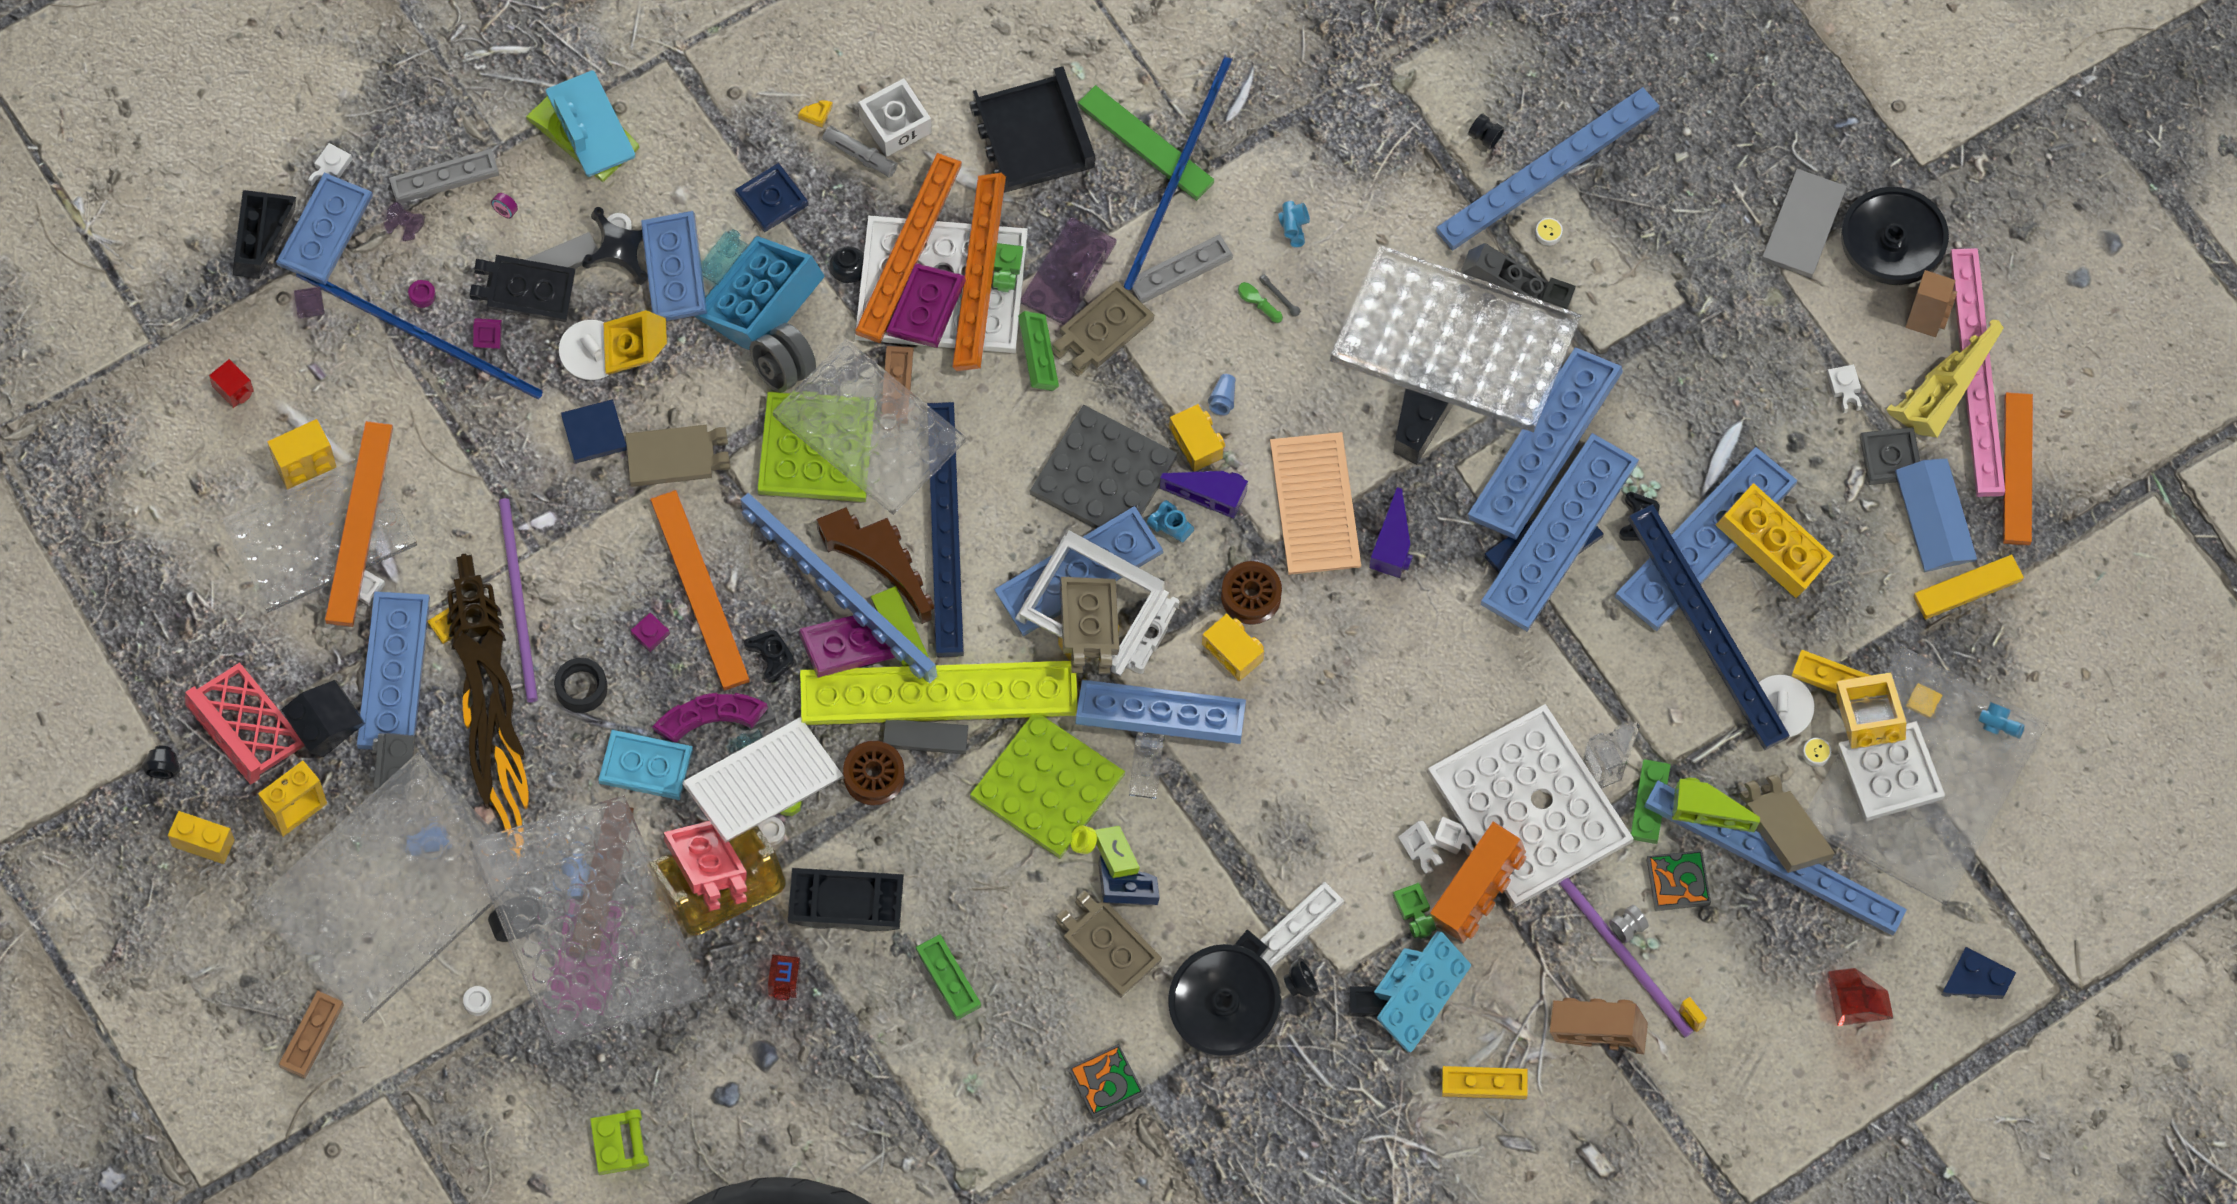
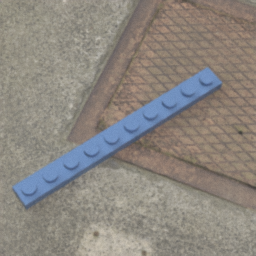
M1642 87L1439 225L1436 232L1452 251L1659 111L1658 103Z
M747 493L740 499L743 509L741 513L744 518L751 524L755 522L766 539L769 541L773 539L779 544L780 551L786 557L790 558L792 556L797 561L800 570L806 575L810 573L824 592L830 591L835 596L834 599L837 604L843 609L848 608L853 613L854 619L861 626H868L872 630L874 638L881 644L885 642L899 661H906L910 665V670L917 678L921 679L923 677L930 684L938 677L936 665L752 495Z
M1660 781L1656 782L1644 805L1645 808L1892 936L1896 933L1907 910L1904 907L1820 864L1788 873L1757 831L1753 833L1672 820L1675 789Z

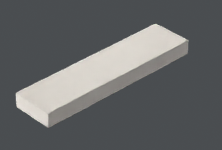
M1323 882L1261 939L1262 942L1270 947L1262 957L1270 968L1273 969L1344 904V900L1326 882Z

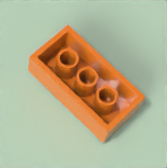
M1494 821L1491 823L1430 912L1437 927L1462 943L1467 938L1472 939L1479 929V924L1477 923L1483 915L1487 916L1492 911L1495 905L1493 900L1499 892L1503 893L1507 889L1511 881L1510 875L1514 869L1519 870L1526 860V850L1519 837Z

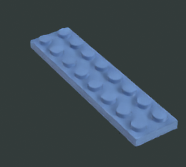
M1576 347L1574 348L1468 513L1469 520L1515 540L1517 539L1623 373L1622 366Z
M1592 433L1481 600V605L1528 632L1638 465L1639 459Z
M1757 447L1746 456L1671 535L1700 584L1738 546L1715 524L1742 494L1754 483L1778 504L1797 483V480ZM1651 558L1640 567L1615 595L1616 599L1656 632L1679 608Z

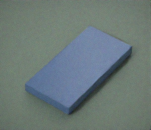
M324 172L276 261L277 265L326 285L373 197L372 192Z
M688 211L641 220L652 313L666 318V321L707 314L695 213Z

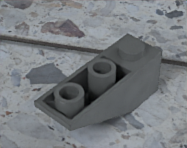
M1486 243L1468 251L1460 272L1483 287L1535 305L1541 304L1549 283Z

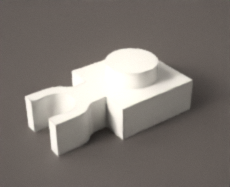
M328 143L314 163L318 171L309 177V185L313 186L316 180H320L324 172L340 178L352 161L351 154Z
M1854 364L1828 369L1827 377L1833 397L1842 396L1841 407L1843 414L1847 413V403L1849 402L1855 404L1856 411L1861 410L1860 399L1855 395V393H1860L1861 386Z
M1445 817L1441 818L1434 835V840L1437 842L1436 846L1456 855L1460 849L1464 850L1467 855H1470L1474 849L1472 846L1473 840L1469 835H1466L1467 830L1463 825Z
M1424 821L1416 822L1399 836L1411 859H1421V867L1425 874L1434 871L1430 866L1431 859L1435 866L1444 863L1441 857L1432 850L1437 845V842Z

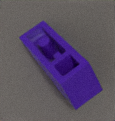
M1234 472L1162 473L1160 477V489L1233 519L1236 517L1248 488V481L1240 474Z
M1397 487L1371 555L1369 568L1400 578L1403 569L1409 570L1413 555L1409 554L1411 544L1402 488Z

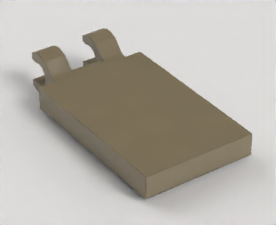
M1116 281L1060 328L1062 337L1053 343L1052 346L1055 348L1052 350L1053 354L1058 359H1061L1071 348L1078 356L1071 362L1074 366L1070 370L1079 377L1091 363L1097 368L1154 321L1155 315L1125 289L1123 285Z
M706 424L626 433L631 487L712 478V470L730 469L729 453L719 452L714 455L713 452L714 445L728 444L726 427H718L708 432Z
M1061 577L1060 599L1063 653H1071V673H1083L1082 666L1085 665V657L1099 658V674H1110L1112 655H1118L1116 579Z
M1776 774L1766 777L1769 784L1761 786L1764 795H1761L1760 787L1756 781L1744 784L1747 790L1739 793L1740 798L1746 803L1745 808L1760 817V823L1756 829L1788 873L1830 861L1835 854L1833 849L1791 791L1783 792L1781 780Z
M1084 890L1076 897L1075 903L1085 912L1075 920L1067 910L1063 909L1056 915L1057 919L1055 922L1067 931L1063 939L1122 998L1162 961V957L1109 903H1103L1102 900L1097 904Z

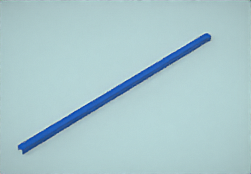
M1225 54L1124 283L1125 289L1132 290L1233 61V57L1232 59L1228 58Z
M296 274V277L538 400L541 398L543 393L541 389L328 281L324 285Z

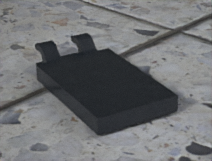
M496 255L495 262L476 259L474 273L488 275L486 287L471 284L469 299L477 301L487 300L488 309L562 322L567 321L576 268Z

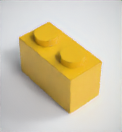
M1199 404L1183 410L1169 419V429L1194 472L1223 459V449L1225 447L1221 434L1219 432L1215 433L1212 428L1213 422L1207 411L1203 412Z
M1227 613L1203 633L1202 645L1239 682L1263 662L1264 647L1256 637L1251 638L1245 632L1243 624L1236 618L1232 619Z
M178 811L168 833L172 847L221 864L225 863L235 840L231 828Z

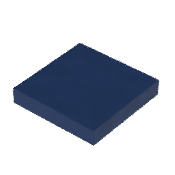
M780 163L775 164L735 189L736 196L764 233L809 206L808 200Z
M613 399L561 412V418L575 464L627 450Z

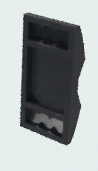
M792 868L788 923L818 929L844 927L867 932L900 929L904 874Z

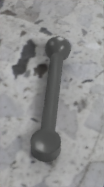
M1265 274L1259 277L1261 283L1267 286L1290 309L1292 316L1300 314V308L1293 306L1270 282V279Z

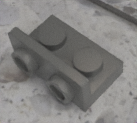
M382 732L378 734V738H374L372 754L376 755V766H372L370 771V782L374 783V789L411 791L415 735Z

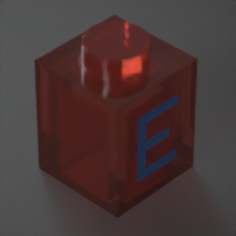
M772 954L768 994L773 996V998L778 1000L797 998L801 970L800 957Z

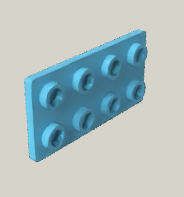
M591 70L546 89V94L586 176L590 177L635 158V152L595 71Z
M1437 931L1423 952L1404 948L1374 991L1380 999L1388 1001L1378 1015L1377 1020L1407 1052H1412L1471 967V963L1443 932Z

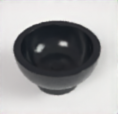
M845 246L836 250L829 263L830 272L833 277L843 283L859 281L862 278L864 253L852 246Z
M1298 958L1291 964L1289 974L1283 977L1287 989L1293 996L1297 994L1305 997L1318 995L1319 989L1312 971L1302 958Z

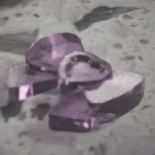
M394 202L387 211L386 218L388 221L384 223L388 234H391L399 224L405 227L402 240L406 242L416 238L415 234L422 229L425 217L422 214H412L404 210L400 203Z

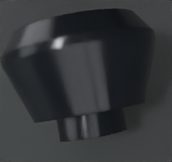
M159 745L155 749L150 750L142 764L145 774L157 779H171L180 772L177 755L168 746Z

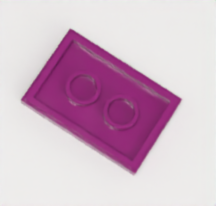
M915 263L887 328L888 336L938 348L965 284V276Z
M853 615L799 629V636L817 678L895 658L890 650L891 648L885 642L883 644L879 643L872 635V630L866 625L864 627L861 626L854 619Z

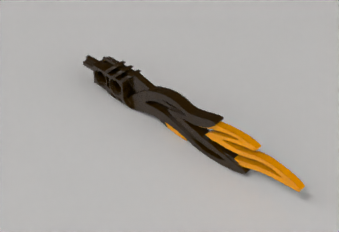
M461 554V556L456 557L459 578L454 579L455 588H451L447 592L449 613L446 620L448 625L451 624L449 628V637L453 636L451 650H454L466 673L463 687V717L465 727L467 729L470 728V762L480 798L487 809L490 808L492 802L505 828L513 863L517 866L522 853L523 825L520 811L509 789L506 771H508L514 782L524 809H527L529 805V791L522 760L525 759V753L512 725L514 711L512 688L501 666L503 641H506L505 634L500 630V628H504V625L498 617L502 613L499 606L495 603L492 585L490 583H482L481 575H475L472 554ZM484 588L488 589L489 598L484 595ZM468 591L477 592L476 596L472 598L464 597V594ZM456 593L457 600L455 601V603L453 602L452 594ZM473 616L481 618L478 623L468 622V619ZM485 636L481 644L472 639L474 637ZM478 664L486 671L494 690L490 697L488 717L483 682ZM499 683L505 694L506 715L499 696ZM470 691H472L473 704L468 708ZM495 724L502 743L519 771L522 784L514 773L504 752L493 745ZM477 735H478L479 758H480V765H481L482 775H481V773H480V771H479V768H478V766H477V761H476V742H477ZM492 753L497 763L498 775L504 796L516 820V841L508 816L493 788L491 775Z

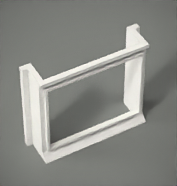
M1069 530L1067 535L1062 538L1015 619L1023 624H1026L1027 620L1062 638V624L1034 609L1070 549L1148 590L1151 593L1120 644L1118 655H1112L1111 672L1121 677L1168 597L1169 592L1164 590V581Z

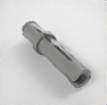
M832 125L825 130L822 138L824 141L863 162L865 167H872L888 178L892 177L895 173L898 163L884 157L879 153L878 149L865 146Z

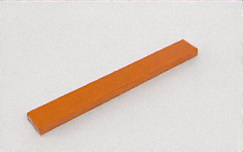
M939 153L936 154L855 330L856 335L881 344L915 263H918L961 169L962 161Z
M1002 173L980 175L977 180L965 270L966 281L963 286L953 359V368L956 371L981 369L1006 179Z
M365 422L325 618L326 624L354 626L393 433L392 424Z
M674 490L651 498V504L723 691L749 683L747 671L677 491Z

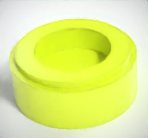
M1084 825L1076 827L1072 832V841L1070 843L1072 850L1081 854L1092 852L1097 842L1095 830Z

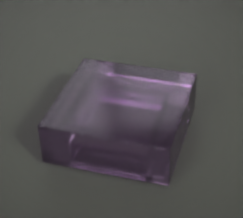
M321 286L294 291L298 319L325 314Z

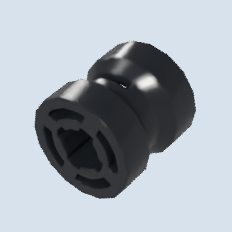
M1482 113L1473 122L1468 135L1473 139L1481 140L1483 145L1490 150L1498 143L1505 128L1498 123H1492L1490 118Z

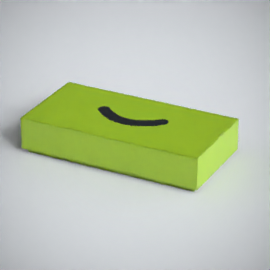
M1120 825L1095 830L1097 835L1096 845L1112 878L1138 874L1140 867Z

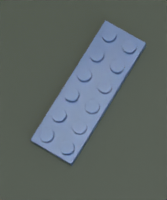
M1135 506L1083 536L1086 540L1138 568L1164 553ZM1070 549L1034 610L1051 619L1061 614V577L1116 579V581L1123 577ZM1052 555L994 589L1022 636L1040 627L1027 620L1026 624H1023L1015 618Z
M374 592L360 713L366 724L359 728L358 749L372 750L374 738H378V734L382 732L415 735L430 605V596L427 594Z
M1082 680L1076 724L1241 744L1246 699Z

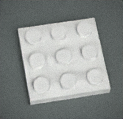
M1917 721L1906 724V740L1853 749H1851L1849 740L1838 743V751L1865 822L1944 799L1943 788Z

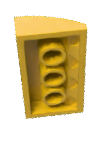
M1754 483L1715 524L1795 598L1810 585L1834 557Z

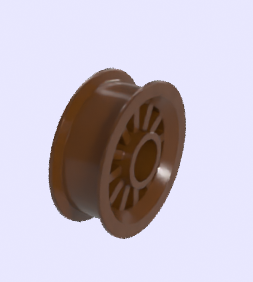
M1241 562L1233 566L1223 579L1222 605L1231 618H1236L1243 624L1256 625L1266 622L1279 609L1282 595L1281 580L1270 566L1262 562ZM1252 589L1257 591L1258 594L1249 596L1245 591Z
M866 741L855 746L845 758L843 765L845 787L849 794L858 802L866 805H882L890 802L900 793L905 780L904 762L899 752L893 746L882 741ZM872 769H877L881 772L876 777H871L867 773Z

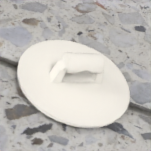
M598 320L580 321L569 327L563 334L559 344V356L564 367L574 376L585 380H597L608 376V374H605L604 322Z
M1773 675L1761 680L1759 684L1787 729L1789 737L1805 730L1814 714V701L1809 689L1798 679L1787 675Z

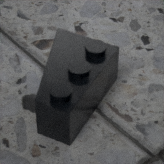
M243 190L232 276L260 279L295 211V196Z
M1410 364L1393 453L1416 465L1418 464L1456 402L1457 387Z

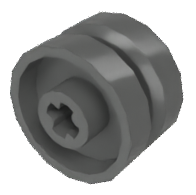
M783 323L770 331L769 335H762L754 340L749 347L753 365L759 376L771 389L779 393L790 389L797 381L806 379L814 374L816 370V359L813 350L801 332L791 324Z

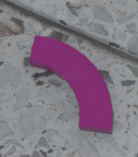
M739 693L734 695L704 694L695 697L696 699L686 702L681 706H675L665 713L652 728L659 735L675 743L691 730L711 722H735L752 729L766 712L768 706L767 703L757 698Z

